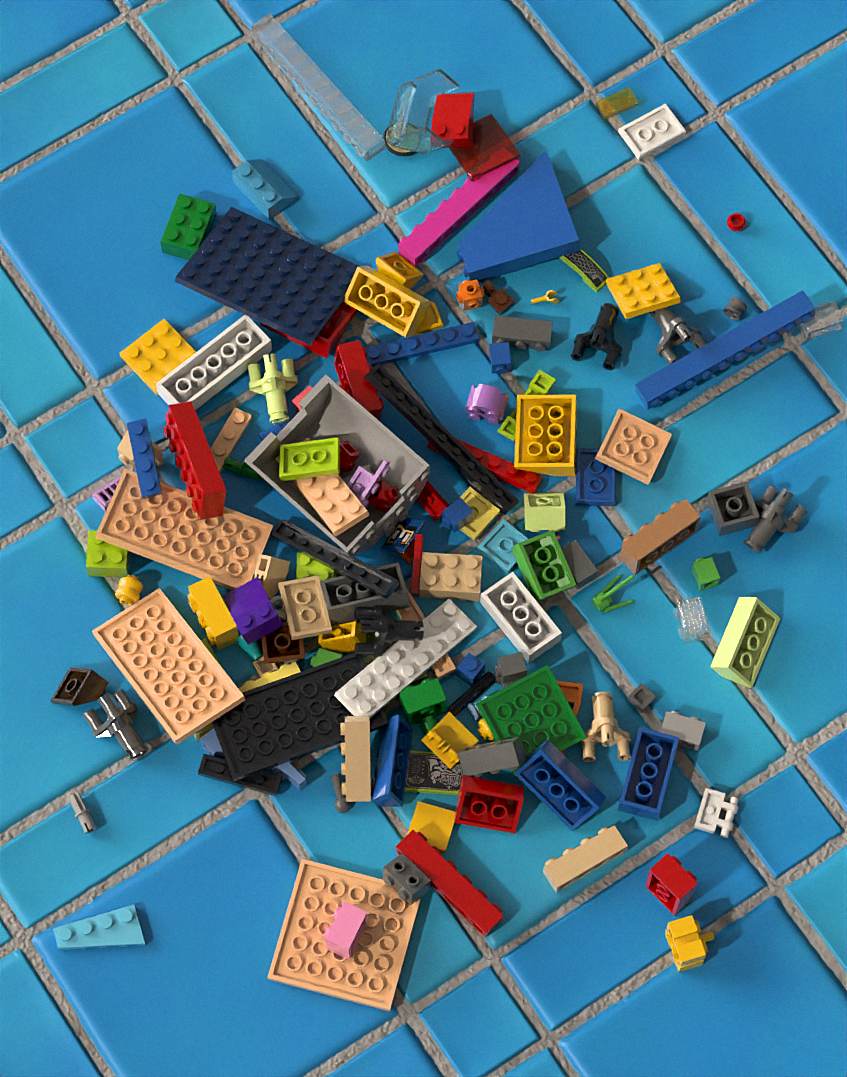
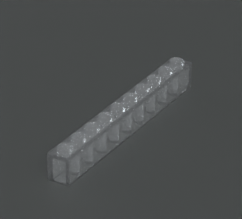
M270 13L252 25V37L255 42L260 43L265 53L274 58L276 65L286 71L287 77L291 81L294 80L300 92L305 93L311 104L320 109L322 116L331 121L333 128L337 132L340 131L346 143L354 147L359 157H363L368 161L385 149L384 139Z

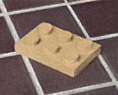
M319 576L279 583V590L292 640L332 633Z

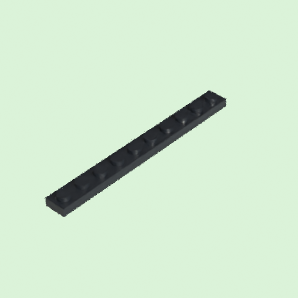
M377 364L365 375L364 378L504 515L517 505L519 500L380 364Z

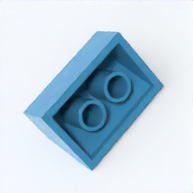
M262 159L246 160L232 170L233 183L268 220L298 199V196Z

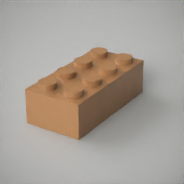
M686 499L682 502H675L666 513L661 512L655 517V521L650 524H644L640 527L638 533L635 535L630 534L623 540L621 560L634 575H637L698 531L701 516Z

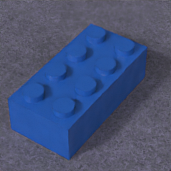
M639 727L618 806L619 811L658 821L679 737Z

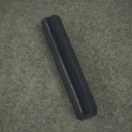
M488 671L447 708V712L456 717L469 703L495 682L494 674Z

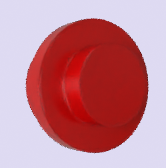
M733 213L728 217L727 226L730 230L738 232L745 228L746 220L742 214Z

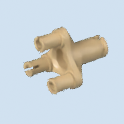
M595 693V696H592L594 720L591 723L592 727L585 733L586 738L579 741L580 746H582V760L586 763L596 760L594 745L602 743L605 747H607V743H609V746L616 744L618 747V759L620 761L630 760L629 744L631 743V734L618 727V721L614 718L611 693Z

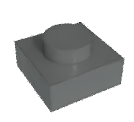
M642 683L627 697V700L641 712L656 699V696Z

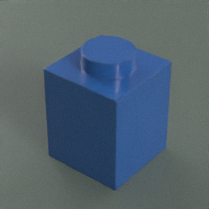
M509 343L489 344L491 373L505 374L510 372Z
M460 497L442 511L441 521L447 529L451 528L455 533L473 519V511Z
M468 653L458 665L456 676L472 686L484 674L485 663L471 653Z

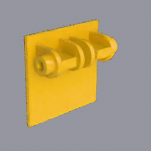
M448 712L421 741L451 769L459 761L458 752L465 747L474 746L479 740Z

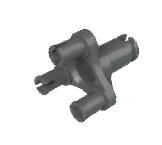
M669 307L649 312L662 330V337L659 345L656 347V352L665 359L668 365L679 360L672 351L676 346L690 342L698 349L707 344L697 327L686 325L687 323L683 317H676Z
M768 486L760 500L757 499L755 502L760 520L749 534L748 540L744 541V544L754 552L760 554L762 552L761 549L765 548L776 531L795 533L799 528V523L808 513L805 508L797 505L789 518L785 516L784 508L794 496L790 491L787 492V489L783 488L779 494L775 488Z
M121 689L112 695L120 708L116 706L109 693L105 694L104 698L98 699V702L108 714V719L104 723L98 717L94 708L88 710L82 716L92 728L91 732L95 738L115 736L126 754H129V758L133 760L143 754L148 748L143 745L144 742L131 725L138 707L135 703L132 704L124 690Z

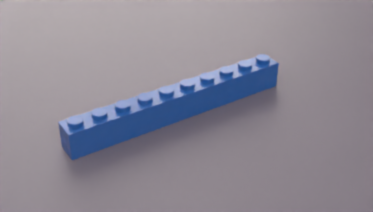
M802 290L635 384L636 393L647 410L652 407L656 408L664 400L676 397L680 391L694 387L696 382L710 378L719 369L724 370L729 367L730 363L744 359L752 351L760 350L769 341L774 342L780 338V335L794 331L802 323L810 322L815 316V307Z

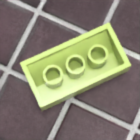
M739 597L710 667L723 678L752 688L780 617L757 597Z

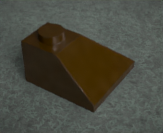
M70 667L50 702L78 706L96 701L104 695L109 682L92 669Z

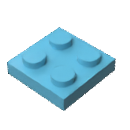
M503 519L480 543L477 550L508 574L517 564L511 548L522 541L528 540V538Z

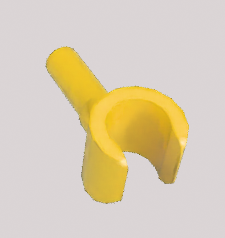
M549 290L545 296L531 299V302L534 304L550 301L556 304L560 300L557 298L552 299L553 295L558 293Z

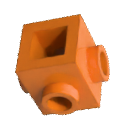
M477 279L473 281L466 280L458 284L456 297L458 303L462 304L463 310L467 311L482 307V299L485 297L483 286H479Z

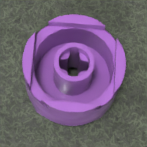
M479 384L478 388H475V385H472L465 410L469 413V418L480 420V418L488 419V422L491 424H499L500 420L504 418L509 395L506 392L504 395L499 393L500 389L493 386Z

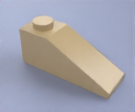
M260 554L254 578H259L271 600L279 590V583L285 582L290 562Z

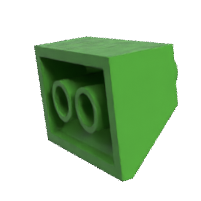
M554 530L522 541L511 548L528 590L537 602L576 586Z

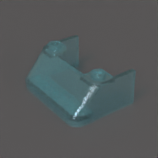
M441 69L402 84L397 92L386 135V142L393 147L421 154L445 146L446 142L427 128L431 110L435 108L437 95L458 89L460 85Z

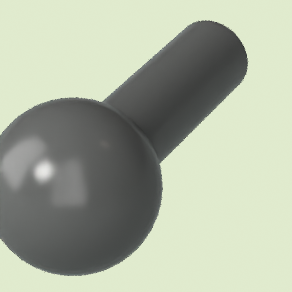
M339 774L332 775L331 778L337 798L334 807L337 812L346 813L349 811L351 803L346 802V797L342 795V784Z

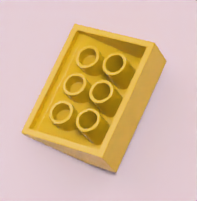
M517 395L515 469L552 476H575L578 407L576 395Z

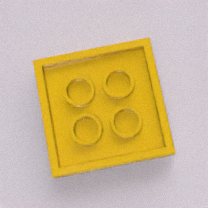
M660 263L606 279V285L625 319L680 303V296Z
M163 319L119 354L158 396L156 383L190 358L196 351Z

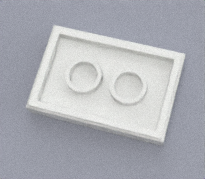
M667 104L656 108L618 130L638 160L686 135V130Z

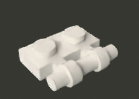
M705 788L694 828L714 834L715 828L720 827L722 829L720 836L728 838L729 832L732 831L734 826L732 823L734 815L738 812L739 807L737 804L739 799L731 797L730 802L727 803L724 802L725 793ZM721 810L726 811L724 820L719 819Z

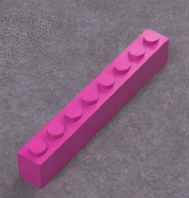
M504 148L499 153L493 154L486 165H481L473 177H468L460 189H455L447 201H442L434 213H429L421 225H416L408 237L405 236L400 240L398 244L399 255L417 267L520 171V161Z

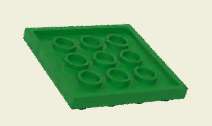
M548 665L475 703L494 740L500 741L520 737L526 759L547 739L561 752L586 738Z

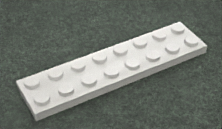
M448 599L422 620L423 628L415 630L424 631L422 641H418V639H415V641L398 640L382 656L375 659L341 687L334 696L354 716H370L371 718L399 695L403 688L412 684L474 632L477 626Z

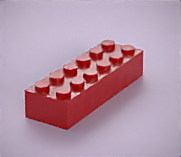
M192 401L171 404L168 407V413L165 414L166 426L163 428L165 438L169 439L171 453L174 452L176 467H179L181 470V480L186 483L187 496L192 499L194 513L197 512L199 520L220 517L223 515L226 488Z

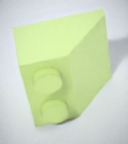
M524 493L525 530L531 532H539L541 530H554V532L565 530L564 494Z

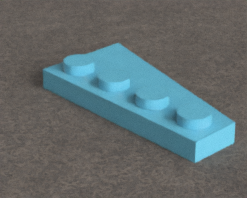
M134 904L53 928L59 950L86 949L88 947L106 948L107 946L127 947L128 945L146 946Z

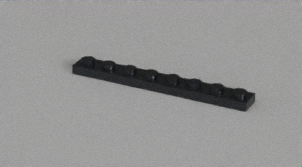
M281 519L270 533L276 540L385 599H388L399 585L397 579L284 519Z

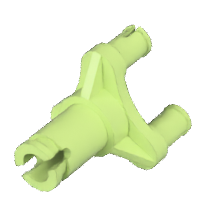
M267 354L263 356L266 372L262 379L260 364H250L247 366L250 377L249 390L266 396L270 423H281L289 420L285 392L298 383V378L294 372L293 359L281 361L283 375H281L277 369L276 354H270L271 362H269V355Z

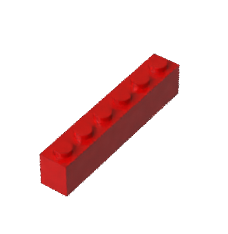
M413 829L396 845L395 852L398 855L403 853L431 880L430 886L481 935L486 937L502 921L504 916L501 914L503 912L502 909L495 903L492 905L487 900V895L481 889L476 890L471 885L472 881L465 874L461 875L456 871L457 867L452 861H446L441 856L442 852L436 846L431 847L426 842L427 838L420 831L417 833Z

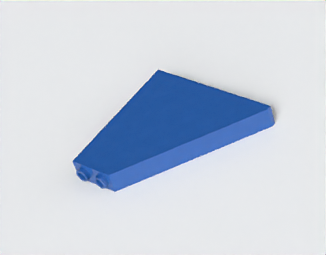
M547 151L538 157L458 243L460 251H457L459 262L464 263V266H462L464 277H469L471 281L476 279L477 281H482L581 251L579 238Z

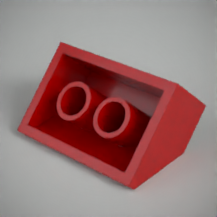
M463 775L458 792L454 823L515 834L524 800L523 786Z

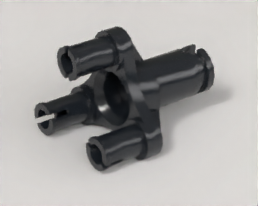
M605 303L601 306L596 322L590 327V330L576 335L574 340L575 346L571 353L573 360L581 361L585 349L594 348L607 354L603 367L609 371L615 369L617 359L621 356L623 350L614 339L615 332L613 329L619 315L617 306Z
M381 606L355 608L354 620H361L360 626L362 628H360V632H375V641L373 643H355L356 656H382L393 640H423L424 631H415L424 627L423 621L393 620V617H388L384 613Z

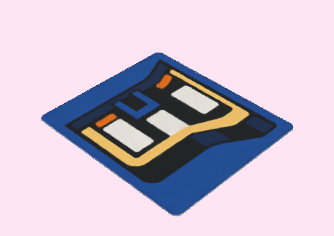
M406 518L402 522L399 521L395 526V530L389 535L381 549L403 553L424 521Z

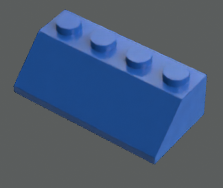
M395 715L387 719L389 723L379 733L381 742L380 748L377 750L378 764L374 770L375 786L372 788L371 795L373 801L382 807H403L413 728L400 715Z
M548 739L527 758V761L521 765V768L514 772L572 831L595 813L606 798Z

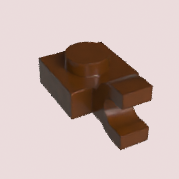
M489 280L483 284L485 294L490 297L487 303L499 315H502L514 304L515 300L502 288L497 291Z

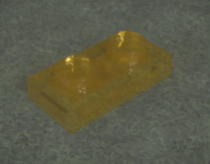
M630 87L596 101V106L604 119L638 105V100Z

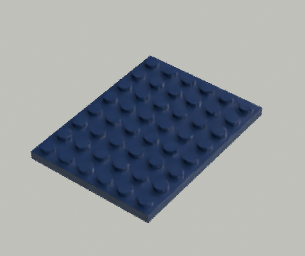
M231 207L177 274L175 282L312 346L344 303L345 294L359 266Z

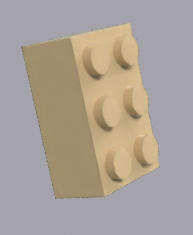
M422 552L420 598L480 602L482 556Z

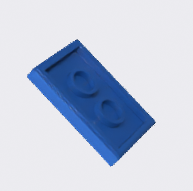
M576 448V505L615 506L616 469L595 459L599 449Z

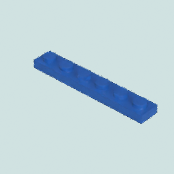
M470 322L365 347L367 352L366 360L368 364H371V367H374L377 364L383 365L480 341L475 322Z

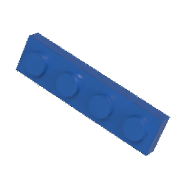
M146 418L128 422L127 428L141 496L145 499L162 495L148 422Z

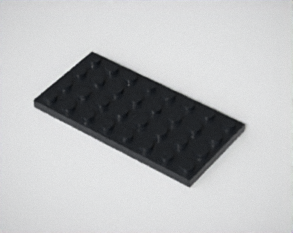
M355 653L242 692L245 701L212 722L233 781L345 742V735H341V723H345V716L354 715L334 695L341 687L366 668L363 656H356ZM383 708L370 718V732L384 728L389 723Z

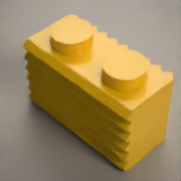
M357 621L331 626L332 633L319 635L318 643L325 650L342 654L343 652H353L356 642L366 643V632L361 633L360 628L362 627Z

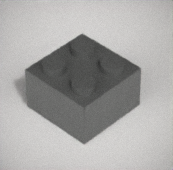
M747 482L709 492L707 502L719 536L756 526L759 521V514Z

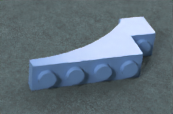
M213 728L200 739L201 746L211 756L224 757ZM292 761L270 768L289 780L300 791L306 786V775L300 768L295 769L291 765Z

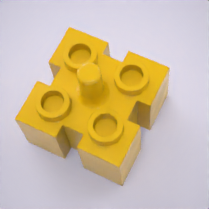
M692 915L668 922L665 931L678 972L703 965V959L706 958V953L708 952L705 942L714 940L713 932L702 935L698 934L701 933L700 925L697 920L694 921Z

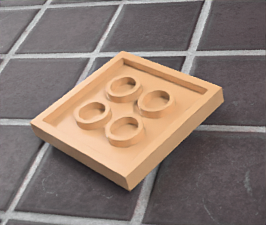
M619 408L595 459L648 485L672 434Z

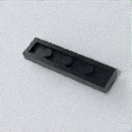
M203 754L198 770V775L276 797L283 778L280 774L264 770L233 781L226 760Z

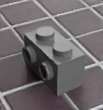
M403 853L383 867L382 878L385 884L389 887L392 886L397 891L398 896L403 901L406 900L410 905L430 889L431 880Z

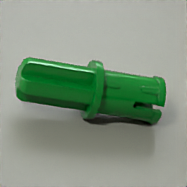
M230 457L225 458L224 463L226 464H223V469L236 472L239 476L245 475L256 480L261 478L245 461L240 462Z

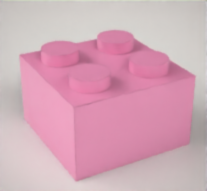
M344 901L342 907H337L333 916L335 918L332 926L328 925L324 936L326 937L327 950L350 960L368 924V917L366 911Z

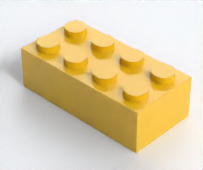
M369 266L357 267L343 301L404 337L416 335L430 304L428 299Z

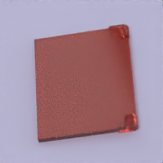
M492 114L474 122L473 147L449 148L471 181H475L481 178L482 175L521 157L519 151Z

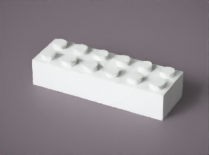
M244 315L157 382V392L168 405L192 401L196 410L248 370V365L257 363L264 355L271 352V340L247 315Z

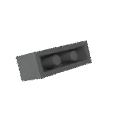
M495 315L492 344L508 342L509 347H515L520 350L527 348L538 352L550 351L553 322Z
M520 737L465 747L458 752L463 774L466 776L472 775V777H480L485 772L497 774L506 768L509 771L521 768V764L527 761Z

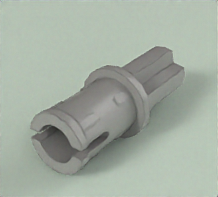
M79 793L71 795L69 800L76 813L75 818L79 819L84 833L93 832L92 829L95 831L97 827L90 815V809H87Z

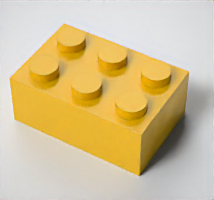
M209 576L188 586L190 593L187 595L190 601L189 605L193 613L196 612L201 628L206 630V636L210 645H215L219 651L237 642L239 637L237 626L211 577Z

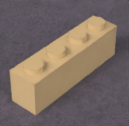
M345 716V723H341V735H345V743H341V755H345V763H341V774L346 775V782L342 783V795H346V802L371 801L370 716Z
M615 825L610 828L608 826L604 827L598 832L597 836L593 838L587 837L580 842V846L575 849L571 847L562 853L563 856L558 859L554 857L545 863L546 866H544L543 873L556 893L627 852L628 845Z

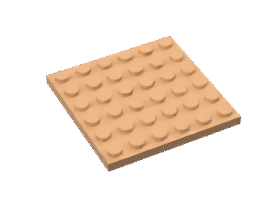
M302 859L267 977L268 980L390 1012L421 898L410 905L406 900L403 901L398 896L397 891L392 886H387L382 879ZM344 901L366 911L368 917V924L350 960L327 950L326 937L324 936L328 925L332 926L335 918L333 916L337 907H342Z

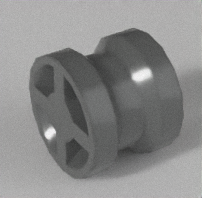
M731 297L729 305L724 307L723 312L731 320L738 321L741 318V313L746 311L747 305L740 298Z

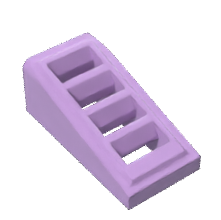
M121 476L92 494L93 500L104 512H106L112 499L109 492L112 491L114 494V488L117 487ZM106 496L109 500L105 501L103 497Z

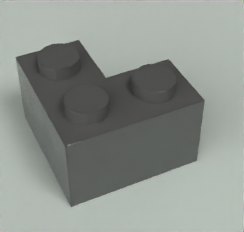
M522 652L498 658L494 675L496 683L501 684L502 689L527 676Z

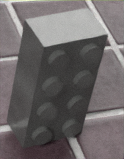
M399 562L376 568L397 579L399 582L398 587L388 599L345 576L320 581L331 626L355 621V608L381 606L384 613L409 608L408 592Z

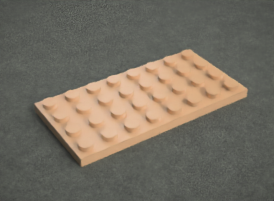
M124 469L95 538L201 579L210 576L214 584L232 591L252 580L259 555L264 551L273 525L224 507L223 515L220 517L199 520L197 512L194 513L192 499L187 496V492L160 482L162 495L143 499L137 473Z
M160 588L92 631L94 637L176 745L245 701L241 691Z

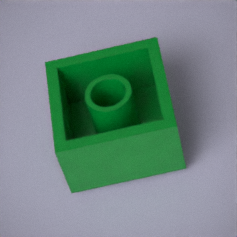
M432 678L425 679L421 684L414 687L412 685L407 686L399 692L400 708L406 722L410 726L420 723L419 720L431 715L436 717L446 713L447 699L438 678L433 680Z

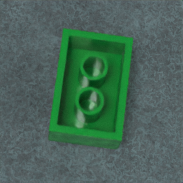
M179 193L160 241L162 253L189 260L209 236L217 215L215 203Z

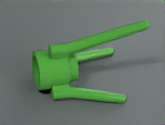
M621 575L615 577L591 599L595 608L599 612L604 610L605 613H608L613 609L632 604L633 600H628L610 606V603L613 602L610 596L634 579V575H631L608 591L621 578Z

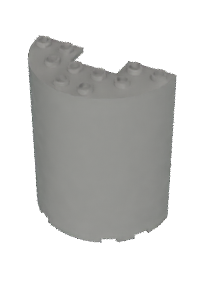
M325 375L299 402L301 410L277 436L271 432L244 461L347 554L357 555L372 547L385 535H391L395 530L394 526L399 521L402 522L407 518L408 510L419 497L427 479L431 475L430 465L332 379ZM338 437L340 442L349 441L361 455L354 462L355 466L352 470L338 474L341 479L352 475L359 466L369 465L372 473L375 475L382 462L389 460L391 463L388 467L391 469L385 478L381 477L380 481L383 480L398 488V502L387 512H381L367 505L366 510L369 516L355 524L353 528L350 527L335 537L291 480H280V466L275 459L280 456V445L299 443L307 438L314 441Z

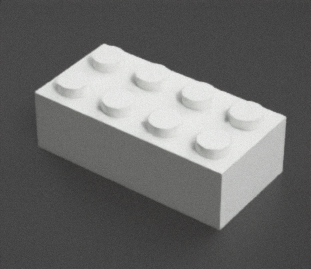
M513 572L481 593L480 603L517 650L522 652L528 664L561 641L562 632Z

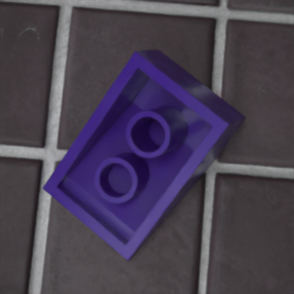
M258 577L223 596L238 630L248 645L283 626Z

